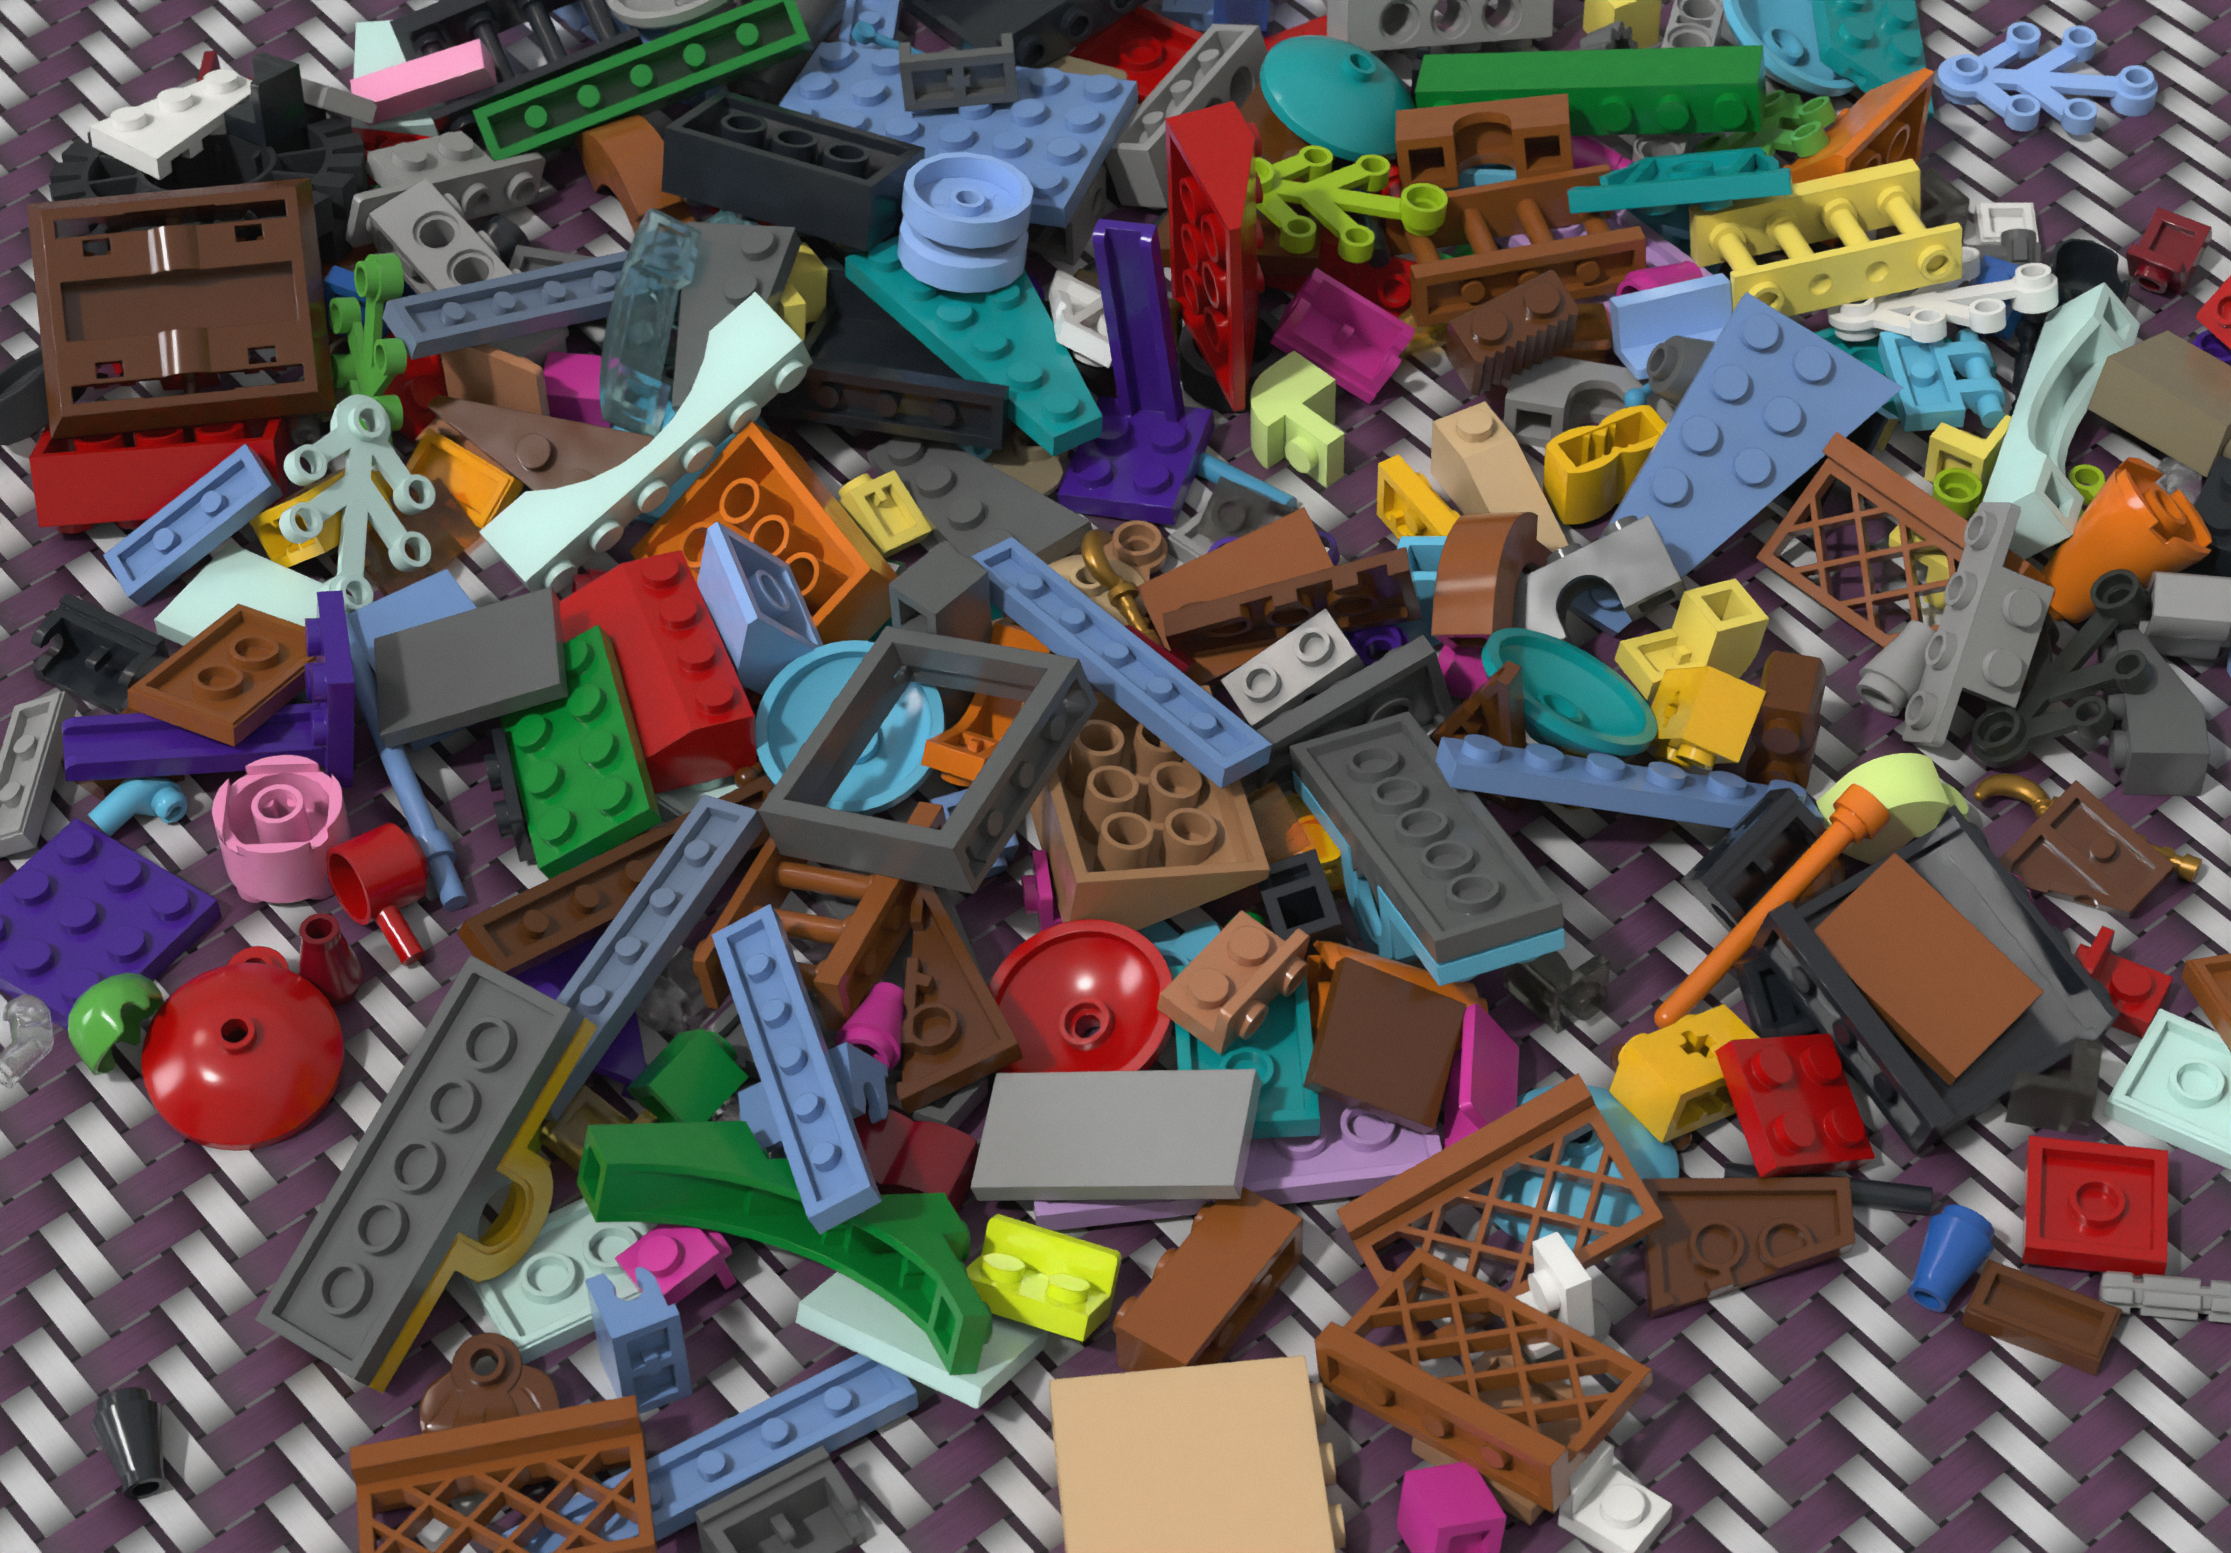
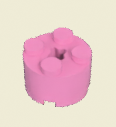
M278 755L262 758L246 765L247 774L239 778L232 785H230L228 778L215 795L212 815L228 876L237 887L240 897L251 903L263 901L270 903H293L309 898L323 900L333 896L335 893L327 873L326 854L329 848L352 839L342 789L333 774L332 778L320 771L317 762L309 758L294 755Z

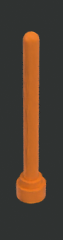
M1851 784L1833 803L1835 812L1829 817L1832 823L1831 826L1655 1011L1654 1022L1659 1029L1675 1024L1682 1017L1690 1014L1734 967L1733 963L1743 958L1754 946L1752 941L1768 912L1789 900L1793 904L1851 842L1859 844L1864 838L1873 839L1891 820L1888 810L1872 793L1860 785Z

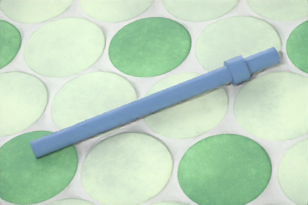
M345 610L354 676L355 699L412 834L426 856L429 874L441 903L446 911H456L468 903V897L454 866L457 854L447 832L438 829L403 745L388 749L380 737L377 683Z

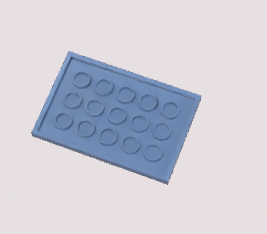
M821 42L779 106L925 147L924 159L940 153L970 152L989 155L1010 163L1028 177L1034 190L1029 223L1066 228L1138 102L1137 81L1116 79L1107 74L1091 76L1061 72L1056 68L1034 69L1016 66L1019 101L905 112L898 49L886 48L880 50L850 46L844 42Z

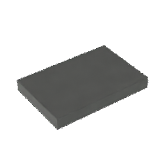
M552 587L374 638L379 734L388 749L568 696L560 603Z

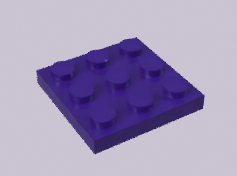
M75 817L0 885V990L68 1031L69 1013L76 1000L86 990L111 976L124 973L141 974L154 981L222 917L218 900Z

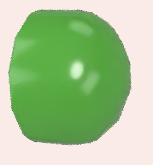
M124 973L111 976L91 986L76 1000L68 1016V1035L74 1050L93 1075L109 1073L114 1069L115 1060L112 1056V1046L120 1042L134 1046L140 1043L141 1021L153 1015L164 1003L161 991L152 980L141 974Z

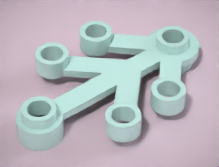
M362 394L349 396L336 406L330 423L331 432L312 445L305 444L290 452L284 460V470L287 477L296 485L307 486L322 478L327 471V463L346 451L345 476L309 502H300L288 508L281 514L279 520V527L283 536L292 543L302 544L317 536L322 530L323 522L342 509L337 575L325 581L320 586L318 592L342 590L347 614L373 602L372 587L363 578L368 520L389 549L390 561L398 570L412 572L427 564L431 558V546L426 537L419 532L406 531L372 482V462L394 490V503L402 513L416 515L431 507L435 501V489L430 480L419 474L411 475L388 442L391 425L385 409L375 399ZM359 417H360V418L364 421V423L366 424L367 430H365V429L361 426L360 421H359ZM300 457L305 458L310 463L311 474L301 467ZM409 486L418 493L419 503L410 497ZM296 514L305 520L307 525L306 532L297 526L295 521ZM405 543L413 548L415 560L407 556ZM346 588L352 593L355 604L348 599Z

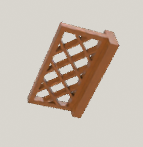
M1836 432L1822 451L1828 458L1756 558L1885 648L1901 632L1887 635L1881 631L1877 605L1909 599L1911 620L1923 623L1920 596L1944 592L1950 579L1918 585L1914 554L1938 549L1942 550L1947 554L1949 576L1951 578L1957 572L1966 545L1964 533L1968 521ZM1837 478L1851 488L1854 512L1823 519L1821 498ZM1863 497L1877 507L1865 510ZM1811 513L1812 521L1804 523ZM1890 516L1898 520L1901 545L1870 552L1866 522ZM1855 524L1859 554L1828 560L1825 530ZM1911 530L1926 540L1913 543ZM1810 533L1814 534L1817 563L1791 568L1779 559V556L1793 537ZM2008 549L2003 567L2041 583L2046 580L2047 577L2032 564ZM1903 557L1907 588L1876 594L1872 563ZM1861 566L1865 596L1838 601L1833 597L1830 572ZM1819 574L1820 587L1806 577ZM1866 608L1868 621L1853 610ZM1939 625L1929 627L1937 632Z
M1579 1073L1336 1210L1379 1288L1394 1272L1384 1269L1375 1252L1399 1238L1423 1243L1422 1250L1431 1255L1434 1253L1435 1246L1470 1254L1465 1272L1474 1277H1477L1482 1257L1518 1266L1512 1287L1505 1291L1506 1294L1512 1297L1530 1291L1527 1276L1529 1269L1534 1270L1532 1242L1539 1239L1543 1223L1579 1231L1573 1254L1585 1270L1666 1225L1662 1213L1597 1108L1590 1091ZM1593 1129L1604 1147L1597 1172L1593 1173L1561 1165L1567 1143ZM1551 1153L1549 1162L1539 1160ZM1612 1162L1622 1179L1608 1176ZM1521 1169L1545 1175L1535 1207L1500 1199L1507 1177ZM1557 1178L1592 1186L1583 1219L1547 1211ZM1491 1187L1488 1196L1479 1194L1482 1191ZM1604 1189L1633 1195L1643 1212L1640 1216L1620 1227L1594 1222ZM1459 1204L1484 1209L1474 1242L1439 1234L1447 1211ZM1496 1212L1531 1220L1522 1253L1486 1245ZM1430 1221L1427 1231L1418 1229L1420 1226ZM1590 1235L1601 1237L1588 1244ZM1422 1276L1409 1290L1407 1303L1419 1302L1421 1292L1448 1298L1447 1290L1432 1281L1425 1280L1426 1278ZM1490 1311L1462 1315L1465 1334L1475 1333L1501 1317ZM1452 1317L1450 1323L1424 1338L1416 1323H1412L1415 1342L1456 1336Z
M1417 1248L1344 1327L1331 1321L1314 1339L1319 1383L1322 1382L1323 1388L1451 1458L1470 1465L1484 1476L1552 1513L1570 1495V1477L1652 1384L1651 1368L1420 1248ZM1423 1276L1446 1288L1448 1298L1408 1304L1406 1293ZM1490 1311L1504 1319L1506 1328L1465 1334L1462 1315ZM1453 1318L1456 1336L1415 1342L1412 1323ZM1403 1324L1406 1343L1379 1347L1364 1338L1372 1329ZM1549 1342L1563 1350L1564 1359L1524 1365L1520 1346ZM1503 1348L1511 1349L1514 1367L1473 1372L1470 1353ZM1460 1355L1464 1374L1437 1378L1422 1370L1419 1361ZM1608 1373L1623 1381L1615 1392L1584 1397L1579 1377ZM1569 1379L1573 1398L1538 1404L1532 1403L1529 1384ZM1519 1386L1523 1406L1496 1410L1481 1402L1478 1392ZM1573 1418L1579 1419L1581 1430L1566 1447L1539 1433L1537 1426L1540 1423Z
M636 1395L350 1447L351 1471L356 1484L360 1553H460L471 1540L490 1549L493 1553H530L523 1548L544 1526L566 1538L552 1553H658L647 1460L649 1459L647 1440ZM627 1466H631L632 1469L613 1490L590 1479L596 1472ZM552 1480L560 1482L540 1504L519 1493L525 1485ZM577 1492L599 1503L580 1525L557 1514ZM481 1493L489 1495L468 1517L446 1506L454 1498ZM633 1495H635V1503L629 1500ZM505 1505L527 1516L507 1539L485 1528ZM411 1506L417 1508L396 1530L376 1520V1513ZM616 1513L636 1523L639 1531L638 1537L607 1542L596 1534ZM435 1518L455 1531L434 1552H431L412 1540ZM377 1540L383 1543L379 1548H377Z

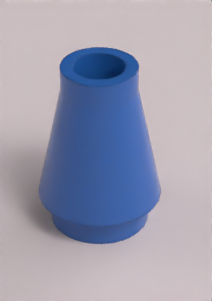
M1956 1204L1947 1205L1941 1214L1933 1215L1929 1220L1914 1279L1908 1288L1910 1298L1925 1309L1933 1312H1944L1951 1299L1993 1253L1994 1247L1991 1239L1995 1231L1991 1223L1976 1211Z

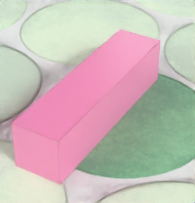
M477 39L352 79L350 84L352 94L375 101L374 104L378 105L372 124L365 122L367 126H371L497 85L493 56L483 42Z

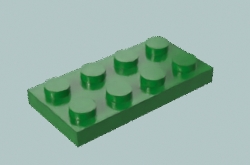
M599 625L563 643L567 697L499 716L501 725L504 727L511 764L537 866L548 879L587 862L662 822L612 640Z

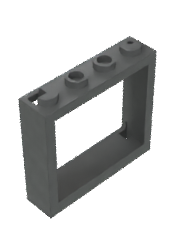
M886 626L839 695L833 700L830 708L812 734L801 746L798 754L775 787L770 791L758 811L781 855L975 894L1092 715L1098 702L1078 658ZM911 681L1025 701V704L941 830L825 807Z

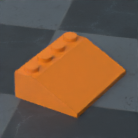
M752 420L630 550V553L636 560L682 550L697 584L707 529L714 523L719 522L789 564L823 645L850 640L866 641L891 617L889 583L896 579L898 575L795 448ZM749 688L744 690L751 707L761 702L762 695Z

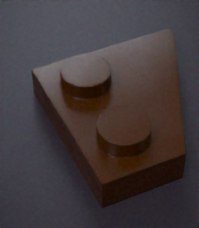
M2077 780L1998 859L2008 872L2023 879L2022 883L2030 891L2130 918L2174 873L2175 865Z

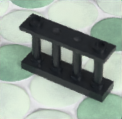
M441 0L390 21L406 62L477 39L483 42L493 56L497 85L468 97L462 96L443 102V107L429 112L439 136L447 132L462 131L474 143L483 136L473 110L643 44L637 27L619 34L604 0ZM580 1L599 43L568 55L549 13ZM529 22L547 64L516 76L498 34Z

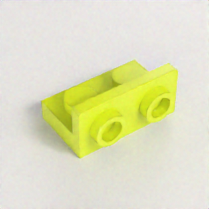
M996 1214L988 1221L982 1254L967 1266L966 1270L972 1285L981 1300L989 1305L992 1314L1083 1342L1110 1316L1122 1256L1117 1250Z

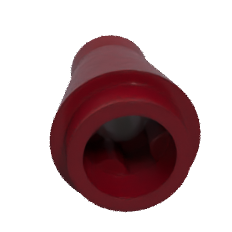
M326 913L313 914L307 917L299 928L301 947L298 975L316 986L328 999L332 1007L340 1006L350 1001L356 995L363 979V967L340 931L337 919Z

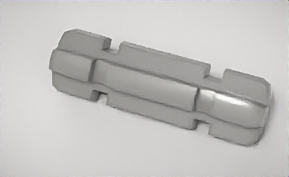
M2107 1271L2102 1275L2099 1286V1301L2123 1309L2122 1314H2130V1308H2139V1315L2198 1320L2199 1313L2207 1314V1321L2231 1323V1281L2210 1280L2209 1286H2201V1280L2198 1278L2142 1274V1281L2133 1280V1273Z

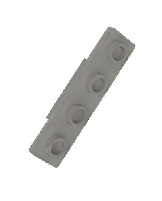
M462 131L447 132L440 136L409 143H399L395 146L369 151L365 166L366 173L382 188L357 193L353 197L345 240L352 247L374 243L369 213L426 178L441 195L449 193L456 199L465 214L466 220L532 205L538 197L545 158L538 152H532L493 161Z
M1982 502L1978 506L1977 512L1972 515L1967 523L1964 533L1966 545L1957 572L1952 575L1945 589L1944 599L1946 606L1938 630L1932 635L1926 646V666L1918 691L1913 694L1906 707V727L1902 736L1903 741L1913 745L1942 747L1945 743L1961 691L2001 707L2016 708L2055 590L2051 586L2003 567L2021 513V507L2010 502Z

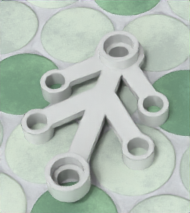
M1962 247V279L1921 287L1909 296L1897 297L1902 293L1898 292L1829 307L1827 310L1828 322L1835 328L1836 336L1847 341L1869 340L1878 336L1882 330L1910 336L1917 342L1931 343L1946 337V322L1970 327L1977 333H1995L2006 327L2005 303L2001 300L2010 299L2011 307L2021 313L2037 314L2050 311L2059 302L2058 279L2051 273V268L2048 265L2028 263L2019 266L2011 280L1956 288L1964 281L1974 279L1980 274L1979 251L1972 247Z

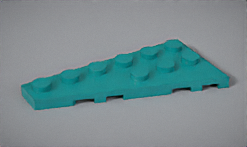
M899 236L877 243L868 251L857 252L845 257V276L963 379L1009 386L1008 418L1050 455L1054 457L1102 436L1103 416L1066 346L1056 342L1054 324L1025 269L1015 281L1005 287L990 292L960 293L940 290L918 281L906 271L897 254Z

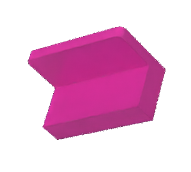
M1478 1003L1465 1008L1462 1049L1454 1052L1446 1083L1442 1150L1517 1108L1519 1047Z

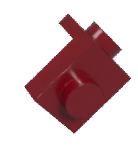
M2157 207L2139 245L2131 244L2126 253L2129 276L2133 277L2138 285L2149 291L2164 293L2166 290L2183 296L2212 238V227Z

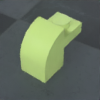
M1292 351L1263 371L1252 387L1250 397L1251 447L1257 460L1267 470L1283 458H1286L1297 471L1308 474L1327 488L1344 476V433L1332 425L1335 423L1336 380L1296 351Z
M1915 753L1886 755L1868 761L1847 773L1816 801L1818 809L1824 817L1823 822L1826 830L1832 824L1829 817L1835 812L1833 803L1851 784L1862 786L1885 806L1891 816V820L1871 840L1864 838L1859 844L1851 842L1842 851L1843 854L1870 865L1904 847L1914 837L1919 838L1935 829L1946 810L1953 805L1958 808L1969 822L1967 817L1968 805L1963 796L1951 785L1941 783L1931 757Z

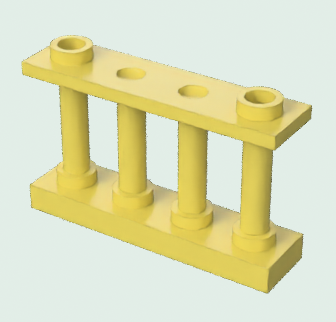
M1913 159L1793 184L1794 193L1792 195L1734 200V205L1719 210L1706 211L1700 210L1699 205L1689 206L1691 257L1699 268L1723 262L1729 264L1732 269L1730 272L1732 312L1746 292L1788 317L1962 279V227L1957 222L1927 229L1920 220V169ZM1894 225L1901 233V235L1870 241L1865 234L1866 231ZM1839 237L1845 247L1814 253L1808 244ZM1784 250L1789 259L1758 266L1752 256Z

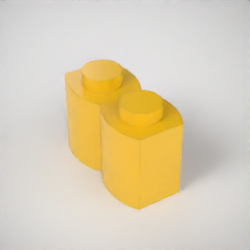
M1650 405L1632 406L1618 410L1603 419L1598 426H1582L1567 430L1554 437L1546 445L1543 494L1550 508L1563 524H1580L1595 520L1609 512L1615 504L1621 503L1667 425Z

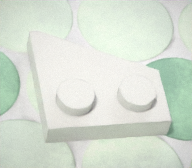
M1057 270L1048 290L1056 342L1072 349L1073 356L1087 365L1110 368L1112 366V359L1100 290L1061 270Z

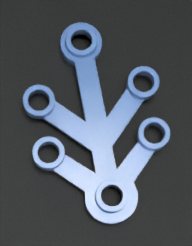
M2017 22L2010 25L2007 30L2006 41L1978 57L1971 54L1954 56L1943 61L1938 69L1937 81L1943 96L1948 101L1959 105H1972L1981 101L2003 117L2005 124L2009 128L2016 131H2030L2034 129L2038 124L2040 108H2042L2060 121L2062 128L2066 132L2073 135H2086L2095 128L2098 112L2097 106L2090 100L2084 98L2068 100L2061 94L2110 97V104L2118 113L2139 117L2153 110L2158 90V84L2154 79L2153 73L2149 69L2138 65L2125 67L2117 76L2059 73L2076 62H2085L2094 56L2097 35L2092 29L2085 26L2067 28L2063 33L2062 45L2018 70L2002 68L2017 58H2030L2037 54L2041 32L2037 26L2028 22ZM2003 90H2014L2021 94L2011 97Z

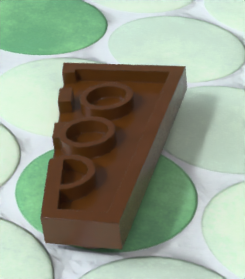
M1403 547L1215 600L1188 603L1178 610L1164 613L1163 620L1165 636L1170 649L1172 650L1177 647L1193 658L1274 644L1325 608L1342 633L1421 620L1422 614L1407 548Z

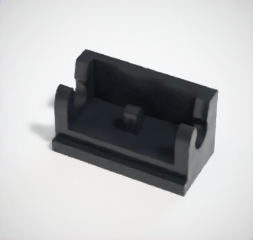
M66 593L59 600L60 606L40 624L32 636L31 644L39 648L45 647L53 638L50 648L43 652L32 666L35 677L113 715L119 714L128 707L127 690L169 658L165 638Z
M1791 788L1770 790L1680 880L1728 932L1745 917L1826 831L1822 823L1798 799L1799 796Z

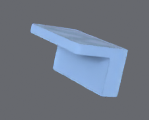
M1723 273L1611 297L1610 312L1613 352L1637 380L1649 378L1646 366L1651 352L1658 344L1664 343L1670 337L1677 335L1716 341L1732 314L1731 282Z

